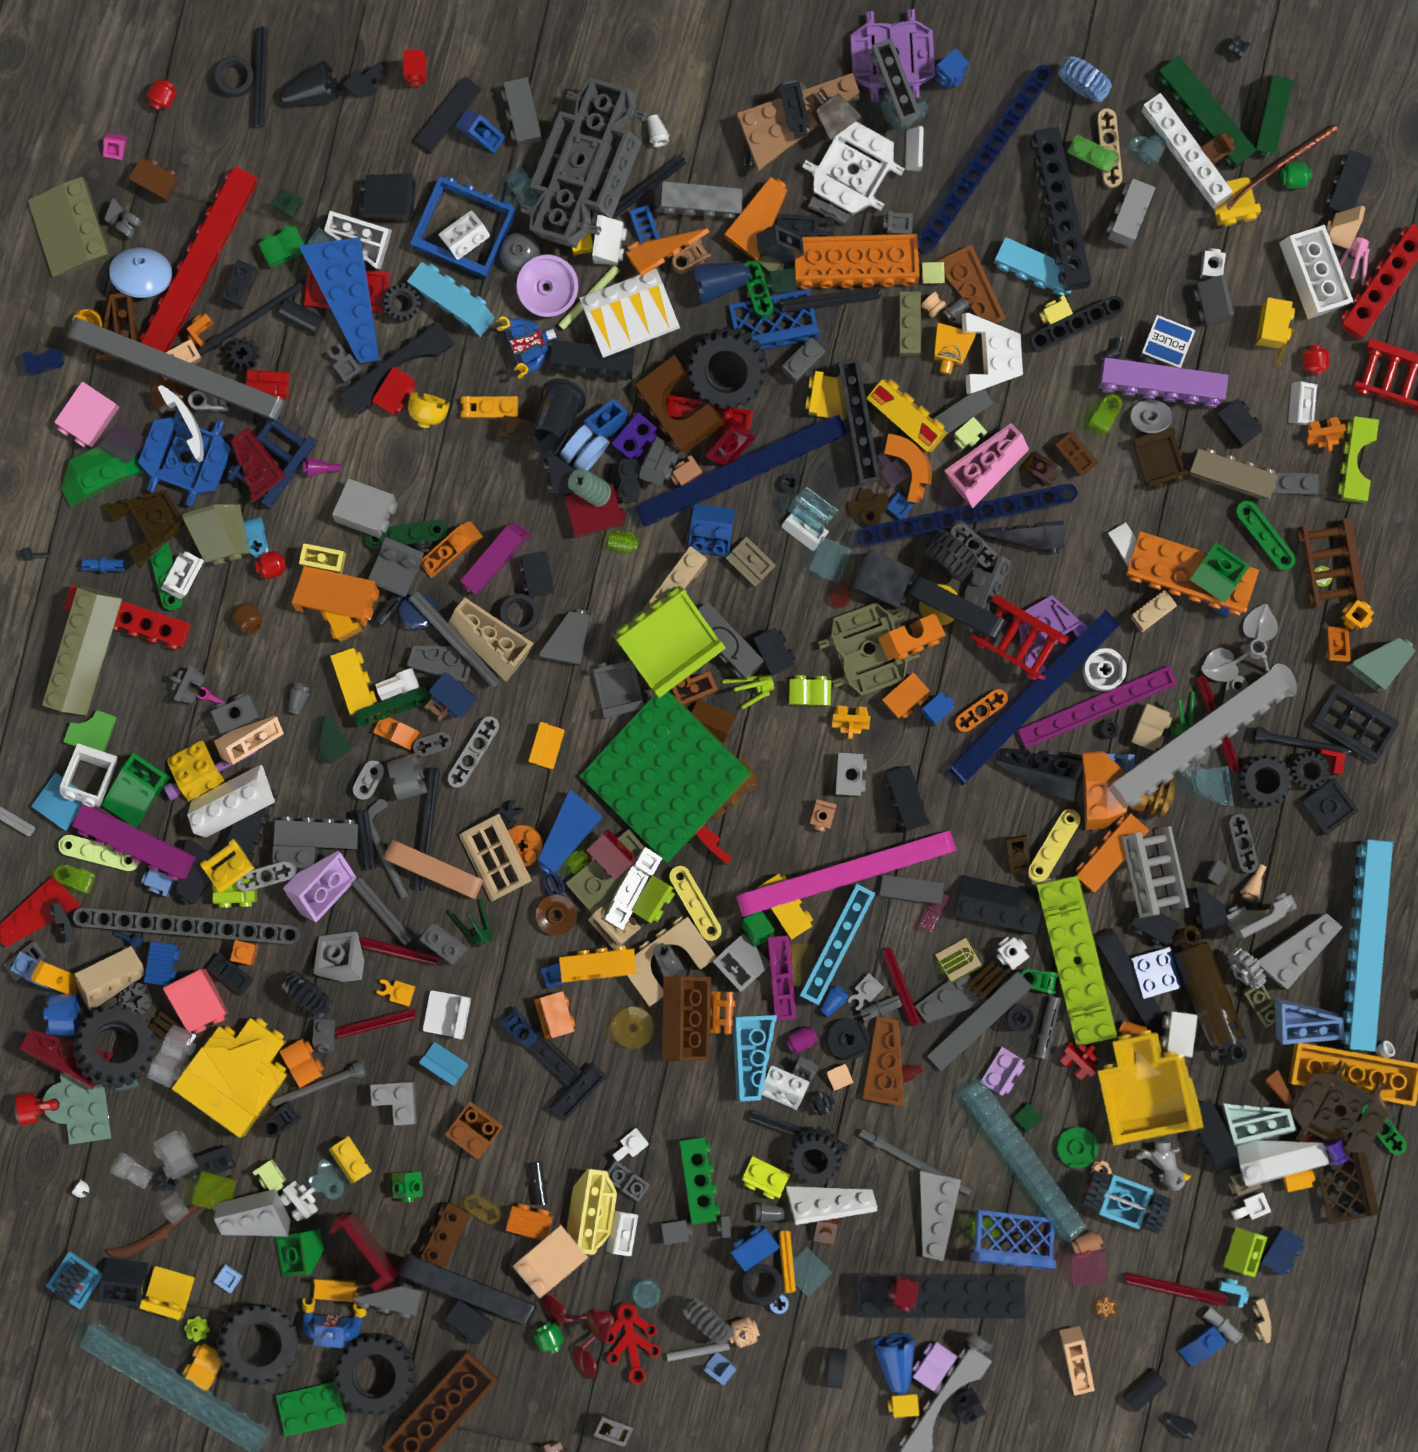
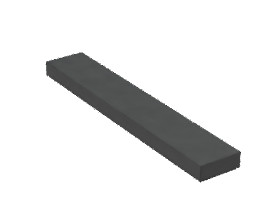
M1019 971L1016 972L929 1053L927 1057L940 1071L944 1070L1029 991L1032 985Z

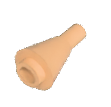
M1259 864L1255 874L1240 891L1244 900L1249 902L1259 901L1262 877L1266 866Z

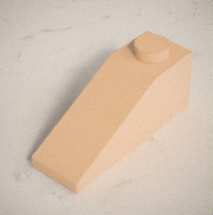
M272 716L232 730L214 742L220 757L234 765L284 733L278 718Z
M1080 1326L1059 1330L1074 1396L1095 1391L1085 1340Z

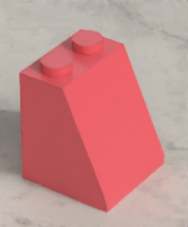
M200 969L163 988L188 1033L194 1031L195 1034H198L207 1029L205 1025L211 1022L216 1025L224 1021V1016L229 1014L207 969Z

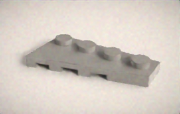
M920 1170L923 1257L944 1260L961 1182L960 1178Z

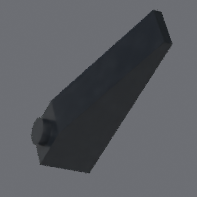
M1003 748L996 764L1046 792L1074 801L1080 789L1083 778L1082 756L1070 752H1061V755L1049 754V751L1042 750L1040 754L1030 753L1026 749Z

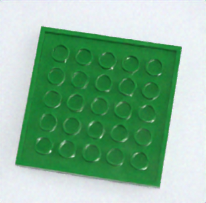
M668 691L660 698L655 694L587 767L580 777L668 863L746 781L752 772Z

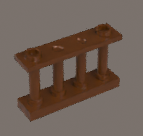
M1352 517L1339 521L1340 524L1334 528L1308 531L1307 525H1302L1299 527V531H1297L1298 542L1302 543L1310 590L1307 593L1308 602L1312 604L1313 609L1321 606L1320 600L1346 596L1352 598L1353 602L1365 599ZM1336 535L1342 537L1343 545L1339 548L1311 552L1310 539ZM1341 555L1346 558L1347 565L1344 568L1315 572L1313 560ZM1340 576L1349 577L1350 585L1348 588L1318 592L1316 580Z

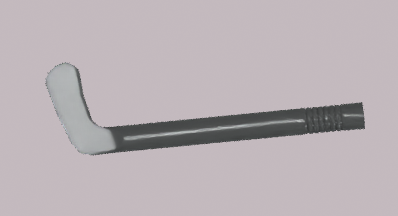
M379 799L368 809L372 841L400 898L404 899L409 895L393 863L383 859L386 849L373 824V817L388 807V803L385 800Z

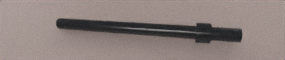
M298 282L221 334L211 337L209 342L197 350L203 356L216 347L217 349L222 346V342L283 303L287 298L289 299L303 290V285L301 282Z

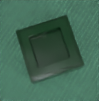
M1029 1103L1013 1117L1027 1132L1043 1119Z

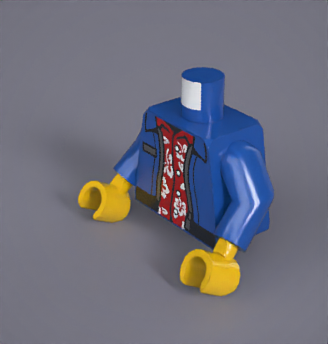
M504 316L496 319V322L500 321L503 325L497 328L498 331L507 328L505 331L518 362L513 371H521L518 378L521 379L525 374L538 370L547 359V354L549 353L546 343L557 340L553 328L541 332L538 323L535 324L530 320L520 318L508 319Z
M304 1298L302 1301V1311L304 1312L303 1332L310 1339H313V1345L342 1348L347 1342L358 1337L363 1321L362 1317L367 1314V1310L364 1307L358 1309L355 1302L353 1304L355 1317L312 1314L315 1300L312 1298V1304L308 1305L305 1303Z

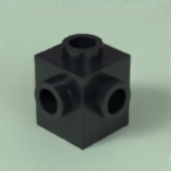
M972 1387L950 1399L954 1406L951 1409L956 1420L961 1418L964 1425L974 1422L977 1418L986 1414Z

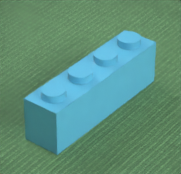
M1005 237L994 261L997 264V268L1005 272L1010 270L1016 273L1015 276L1022 280H1027L1028 278L1034 281V285L1042 289L1050 288L1059 297L1063 295L1069 297L1072 290L1064 291L1063 285L1059 284V265H1055L1053 258ZM1067 265V267L1070 270H1076L1075 268Z

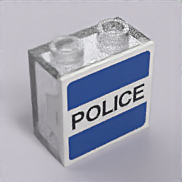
M1157 315L1139 357L1144 358L1143 361L1148 364L1157 363L1162 366L1181 368L1195 330Z

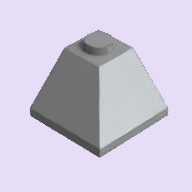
M355 931L319 936L314 974L341 982L362 980L364 958L358 933Z

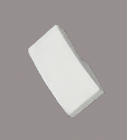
M1124 523L1108 534L1126 565L1129 566L1137 539L1127 523Z

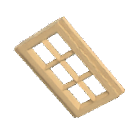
M500 814L459 834L479 878L484 880L483 886L491 902L532 881ZM493 826L500 840L493 845L490 844L484 831ZM481 832L487 848L481 851L478 850L472 836ZM500 845L503 846L509 858V861L500 864L493 850ZM489 851L497 867L488 871L481 856ZM512 865L518 877V880L511 884L503 868ZM497 871H500L506 884L505 887L499 890L491 877Z

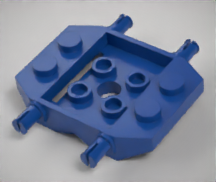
M177 408L173 418L154 420L138 463L150 475V481L146 490L154 493L157 483L160 481L188 490L189 494L185 504L193 507L196 496L217 491L232 449L220 434L225 422L216 419L213 431L209 432L199 428L203 441L204 455L203 461H197L186 442L193 438V435L187 424L183 422V416ZM173 431H176V435L169 450L163 469H159L164 458L165 452L167 450L168 444L170 442V439L172 437ZM184 452H190L192 459L189 462H183L181 455Z

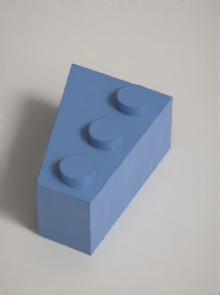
M1275 998L1276 1039L1282 1044L1344 1039V1019L1336 1012Z

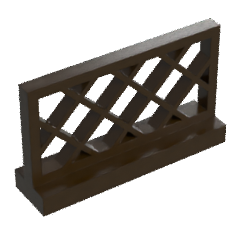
M1322 1139V1140L1313 1141V1142H1310V1143H1324V1144H1325V1143L1328 1142V1141L1325 1140V1139ZM1351 1152L1352 1158L1348 1156V1160L1354 1164V1169L1350 1175L1340 1169L1342 1164L1332 1166L1336 1170L1330 1179L1322 1174L1323 1166L1316 1168L1329 1225L1380 1215L1366 1153ZM1338 1171L1348 1177L1343 1187L1332 1181ZM1351 1179L1357 1182L1359 1186L1355 1195L1345 1190ZM1330 1183L1340 1189L1335 1199L1329 1197L1326 1192ZM1342 1192L1353 1197L1347 1208L1337 1202ZM1355 1200L1363 1204L1364 1213L1355 1214L1349 1210ZM1335 1204L1345 1210L1341 1218L1332 1219L1331 1210Z

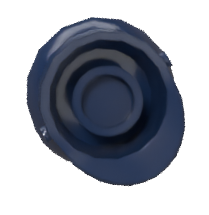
M421 594L436 610V604L432 598L426 594ZM410 596L406 597L402 601L399 610L400 621L403 627L411 631L428 627L431 622L410 601Z

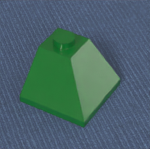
M306 1230L289 1233L288 1236H275L282 1277L310 1275L324 1250L321 1230Z

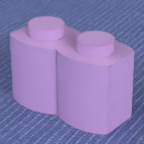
M936 1341L934 1344H928L923 1352L925 1354L924 1359L921 1362L918 1360L912 1368L914 1372L912 1377L932 1391H935L957 1358L954 1353Z

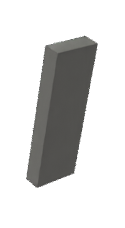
M883 875L880 896L942 905L945 884Z

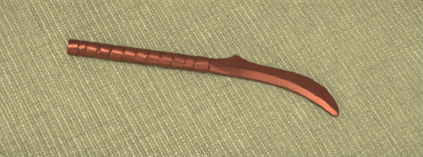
M1332 124L1329 128L1262 172L1257 178L1230 198L1226 204L1227 208L1230 210L1247 191L1260 181L1281 170L1287 163L1294 161L1337 132L1338 128L1336 125Z
M232 1175L151 1235L125 1247L106 1250L107 1253L119 1258L129 1257L161 1239L168 1238L170 1232L176 1226L234 1184L236 1180Z

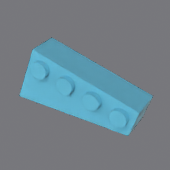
M421 262L407 281L410 286L434 304L437 302V305L449 315L453 313V316L466 327L469 325L474 330V333L481 337L495 318L485 306L487 302L479 296L475 298L471 296V291L463 285H460V287L455 285V280L447 274L444 276L438 273L440 270L434 265L429 264L427 266Z
M777 1015L733 1017L735 1019L733 1038L737 1101L761 1100Z

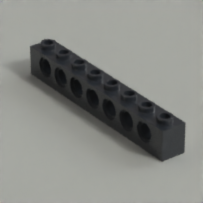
M1059 127L1035 130L1032 138H1030L1031 150H1034L1036 156L1034 157L1035 169H1038L1040 175L1038 176V185L1040 189H1043L1042 204L1044 208H1047L1046 223L1048 227H1051L1050 242L1051 246H1055L1054 261L1056 266L1059 265V284L1063 285L1064 291L1088 288L1091 283V276ZM1043 149L1050 150L1052 154H1045ZM1047 168L1054 169L1056 173H1049ZM1056 187L1059 189L1060 192L1055 193L1051 190V188ZM1055 207H1062L1064 212H1058ZM1059 226L1067 227L1068 231L1060 230ZM1063 245H1069L1072 250H1065ZM1067 265H1074L1076 270H1070Z

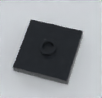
M1335 777L1300 802L1325 836L1359 812Z

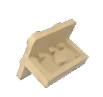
M611 899L593 913L588 921L613 948L622 946L641 927L631 916L623 930L605 920L604 918L612 901Z

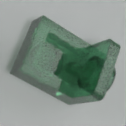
M794 268L770 271V277L766 278L767 288L772 290V295H776L777 292L797 290Z

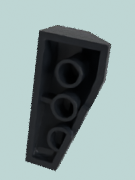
M1064 520L1039 522L1033 525V527L1022 524L1013 526L1012 529H1008V527L979 529L978 535L1041 552L1047 551V554H1058L1059 550L1064 548Z

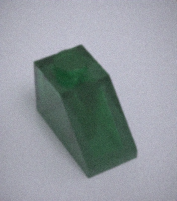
M329 714L325 716L319 743L322 750L319 753L325 762L329 760L333 764L353 751L333 718Z

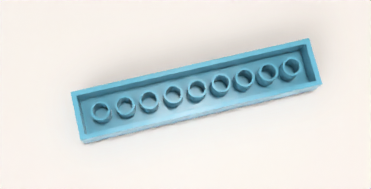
M1364 840L1361 841L1360 845H1357L1356 856L1359 857V865L1355 866L1354 875L1357 878V886L1353 888V898H1356L1355 907H1352L1351 919H1354V925L1350 928L1349 932L1352 948L1348 949L1347 958L1350 961V969L1346 971V981H1349L1348 990L1344 992V1002H1347V1008L1343 1011L1342 1015L1345 1031L1344 1039H1340L1343 1048L1367 1051L1376 1050L1393 842Z

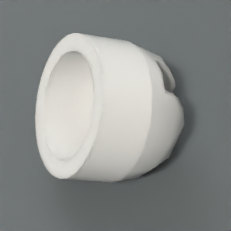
M1384 1041L1377 1046L1376 1052L1379 1057L1390 1058L1395 1055V1049L1391 1042Z
M80 1179L71 1194L83 1198L86 1197L83 1191L89 1192V1186Z

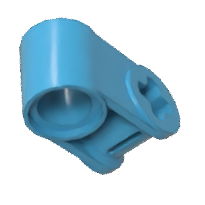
M261 517L243 521L249 552L258 558L263 552L269 551ZM258 543L262 546L259 548V552L255 550Z

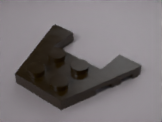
M166 490L140 495V498L123 499L115 504L110 502L103 504L112 522L132 512L148 541L129 551L138 568H141L185 525L184 520Z

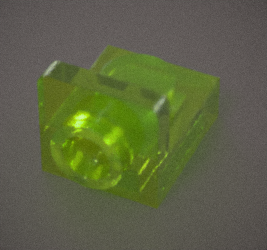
M578 848L569 856L565 865L575 874L589 862L588 855Z

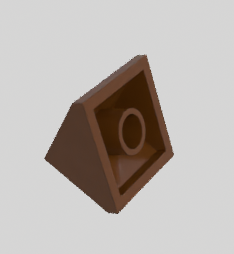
M697 700L691 713L724 744L736 716L701 700Z

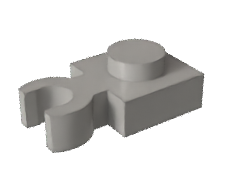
M868 973L855 987L859 993L850 996L847 1002L850 1003L853 999H857L859 1005L855 1009L860 1010L864 999L871 1002L884 987Z

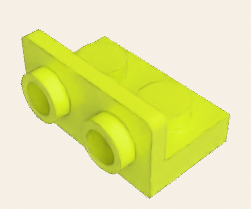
M752 1156L742 1180L745 1181V1186L753 1190L758 1187L764 1190L763 1195L774 1199L775 1196L780 1198L790 1174Z

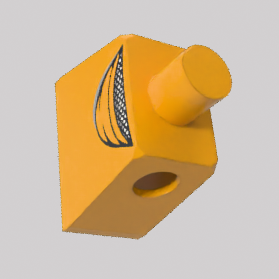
M938 323L934 359L942 361L939 369L940 373L951 375L953 365L962 366L976 333H963V329Z

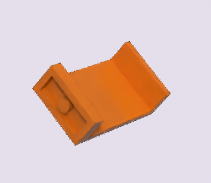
M304 566L292 604L295 610L304 613L305 607L356 618L359 619L362 626H366L367 621L372 618V606L374 601L378 600L379 589L375 582L371 580Z

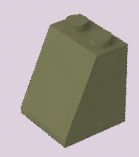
M213 504L182 514L204 562L222 565L226 563L227 559L230 561L242 559L241 555L249 553L240 505Z

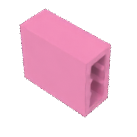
M82 382L55 420V423L59 426L57 430L66 436L69 433L76 437L74 441L84 448L86 445L92 448L120 407Z

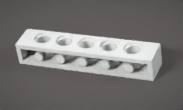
M1158 94L1145 103L1142 108L1143 114L1211 207L1214 209L1230 198L1233 191L1162 94Z

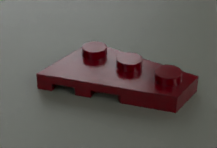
M249 427L245 428L231 440L238 462L244 471L246 484L249 485L252 493L251 498L253 502H256L286 476Z

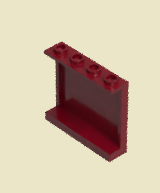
M347 1212L331 1224L334 1227L330 1230L331 1234L341 1226L344 1227L381 1277L371 1285L376 1292L398 1275V1267L355 1212L351 1215Z

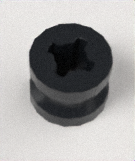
M1237 34L1226 52L1229 54L1233 53L1236 55V59L1240 61L1251 43L1248 41L1244 42L1241 40V36Z

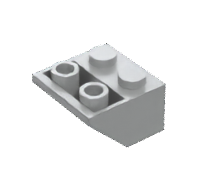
M744 933L713 961L740 992L770 966L768 959L754 947Z

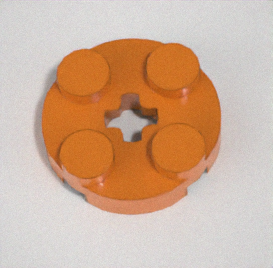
M518 825L509 829L508 833L524 866L534 864L539 859L544 848L542 836L539 835L536 829L527 825ZM521 840L528 844V848H525L524 852H521V849L518 848ZM502 846L504 857L507 861H509V858Z

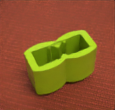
M794 675V679L789 680L788 705L830 706L831 680H827L826 676H814V680H807L806 676Z

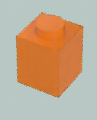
M235 940L230 960L254 965L258 945Z

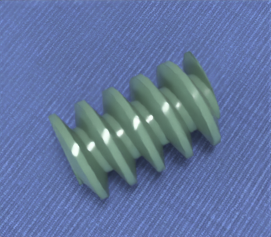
M586 469L575 470L568 479L569 489L594 506H603L610 498V485Z

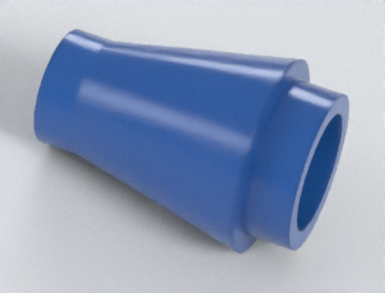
M836 985L834 988H831L820 1010L830 1017L848 1001L849 994Z

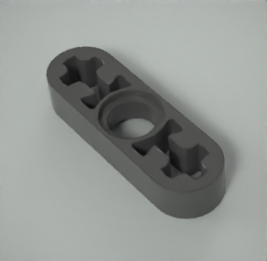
M957 520L950 525V534L967 547L970 540L977 539L979 541V545L976 548L969 549L975 554L980 564L984 567H992L996 564L998 555L994 548L964 521ZM957 527L959 529L962 528L964 534L966 535L965 539L960 533L956 534L955 529ZM982 549L987 555L991 554L992 559H985L981 553Z
M1235 814L1230 817L1228 826L1238 867L1244 873H1252L1258 867V860L1249 823L1244 815ZM1236 818H1238L1239 821L1243 820V825L1240 826L1241 832L1246 830L1247 834H1241L1235 837V833H1239L1238 827L1233 826V822L1236 821ZM1242 837L1246 838L1249 842V846L1245 850L1240 849L1237 845L1238 840ZM1251 850L1252 855L1249 854L1247 856L1248 860L1253 861L1254 865H1251V869L1248 870L1247 867L1243 866V863L1246 862L1245 855L1240 857V853H1246Z

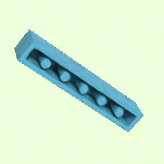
M858 884L855 885L800 996L817 1005L820 1004L875 895L874 892Z

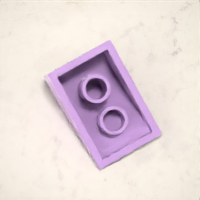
M337 851L297 873L283 889L302 916L317 922L353 884L357 877L342 854Z

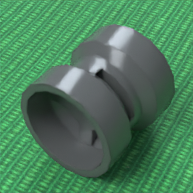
M125 210L121 221L117 222L114 228L131 239L135 228L139 227L142 221Z

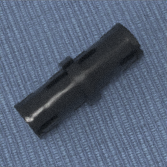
M395 593L388 601L384 602L383 608L373 620L383 627L390 617L399 611L398 608L406 597Z
M537 1162L538 1171H536L535 1163L529 1164L535 1205H541L540 1196L542 1197V1204H548L545 1188L547 1180H544L543 1162Z

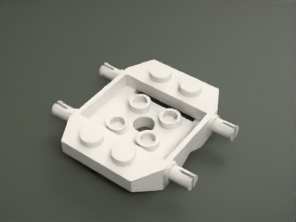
M854 122L833 138L834 141L819 166L807 160L802 168L813 173L815 194L852 215L870 207V205L881 211L885 203L878 201L874 197L879 185L888 171L890 172L891 170L901 176L905 168L893 161L894 142L860 123ZM847 141L848 143L856 146L864 152L879 159L881 163H878L872 160L871 158L865 156L864 154L856 151L855 149L847 146L845 142ZM850 165H857L859 172L855 175L850 174L847 169Z

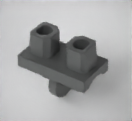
M189 666L183 680L181 679L185 672L181 670L178 671L176 677L170 675L169 679L174 681L171 689L175 691L179 684H181L174 700L181 703L184 701L194 704L198 694L189 691L192 683L202 687L206 677L198 672V669Z

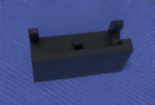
M229 1145L187 1161L192 1177L196 1182L236 1167Z

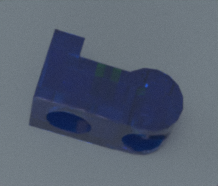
M49 349L46 353L36 356L31 351L22 353L27 373L30 376L59 369L65 363L64 355L57 349Z

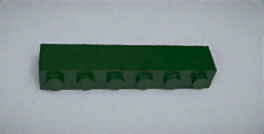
M1179 55L1159 70L1157 74L1159 83L1171 91L1172 99L1184 107L1185 115L1189 119L1193 118L1198 124L1196 127L1202 135L1206 134L1210 141L1222 132L1232 137L1235 149L1222 158L1227 166H1232L1233 169H1236L1255 153L1256 149Z

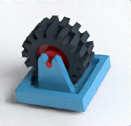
M69 1251L46 1287L66 1302L81 1310L101 1281L103 1272L72 1251Z

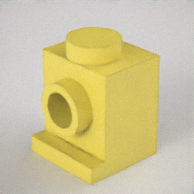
M1064 295L1059 298L1058 303L1055 300L1046 304V309L1039 313L1043 324L1047 323L1049 326L1073 315Z

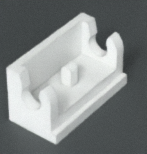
M186 551L184 554L180 552L161 589L181 600L186 596L204 560Z

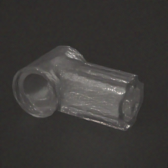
M119 1152L109 1169L114 1175L122 1179H128L143 1189H146L154 1174L137 1164L135 1159L122 1152Z

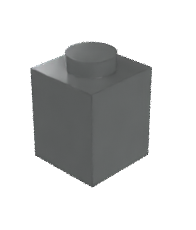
M686 1219L661 1223L664 1245L688 1242L689 1236H693L691 1223L687 1224Z

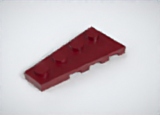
M34 1030L29 1031L19 1048L21 1051L87 1088L94 1089L95 1084L91 1082L92 1078L89 1076L85 1078L82 1075L83 1070L81 1068L78 1069L75 1064L77 1059L73 1058V1041L61 1040L55 1036ZM96 1048L97 1053L108 1062L114 1055L112 1052H104Z

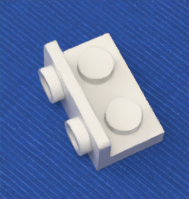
M471 210L439 233V236L458 260L489 238L490 234Z
M771 1066L764 1081L762 1095L797 1110L809 1082L775 1066Z

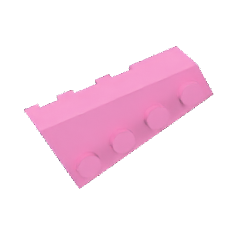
M1010 423L944 471L951 485L974 508L1029 448L1023 435Z

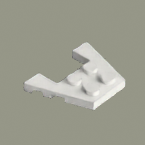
M962 314L963 333L982 334L984 375H966L967 394L1023 375L1020 334L973 314Z

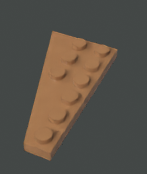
M852 73L802 90L810 128H806L807 133L817 126L812 111L818 108L819 104L813 95L823 89L829 98L840 94L849 102L859 94V89ZM781 98L737 113L758 172L768 163L775 160L782 152L802 139H795L794 132H789Z

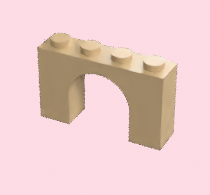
M690 546L642 611L644 612L650 608V604L656 599L661 600L665 597L667 591L672 587L680 585L686 589L693 579L696 580L706 567L707 558Z
M682 916L672 923L674 926L669 931L663 929L655 935L657 940L652 943L647 941L639 947L640 952L635 955L637 974L627 976L649 1006L663 997L664 990L651 970V960L656 945L664 943L681 946L689 953L699 969H702L717 958L688 917L685 919Z

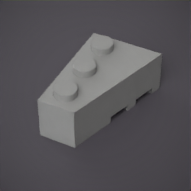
M276 1189L217 1203L214 1216L221 1235L288 1236L291 1221Z

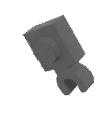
M338 344L339 354L334 355L330 350L328 354L333 360L338 361L333 366L346 383L360 374L362 370L351 354L346 357L344 356V349Z

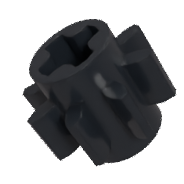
M826 1091L811 1096L813 1101L809 1105L812 1112L817 1111L820 1116L833 1111L831 1105L835 1104L832 1094L827 1095Z
M166 1165L165 1168L158 1167V1170L153 1174V1185L158 1186L159 1191H173V1188L178 1183V1172L173 1171L171 1166Z

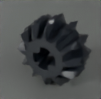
M246 337L242 338L241 343L235 338V346L231 343L228 344L232 351H225L227 356H231L226 360L227 363H233L231 366L233 370L239 366L241 373H243L244 367L252 370L251 364L254 366L258 365L254 359L261 358L260 354L256 353L260 350L259 347L254 346L255 342L253 340L247 343ZM243 351H245L247 353V356H244L243 359H241L239 354H242Z

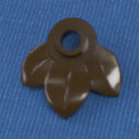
M864 486L859 492L858 501L848 502L849 512L853 517L860 518L865 526L873 527L879 523L881 514L887 510L888 495L886 492H883L876 496L872 490ZM869 513L874 514L873 520L867 519Z

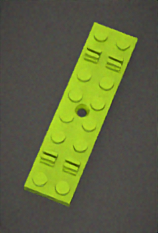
M1078 875L1037 884L1076 1046L1117 1038L1118 1035ZM1075 957L1081 958L1080 964L1074 963Z

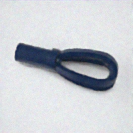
M542 872L549 895H562L565 891V885L557 874L554 876L562 887L561 891H559L551 873L547 875ZM548 877H549V879H550V881H551V883H552V885H553V887H554L556 893H552V892H551V889H550V887H549L548 880H547Z

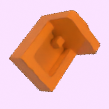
M207 314L197 316L192 321L193 324L187 328L190 332L188 338L191 339L194 345H204L198 336L214 324Z

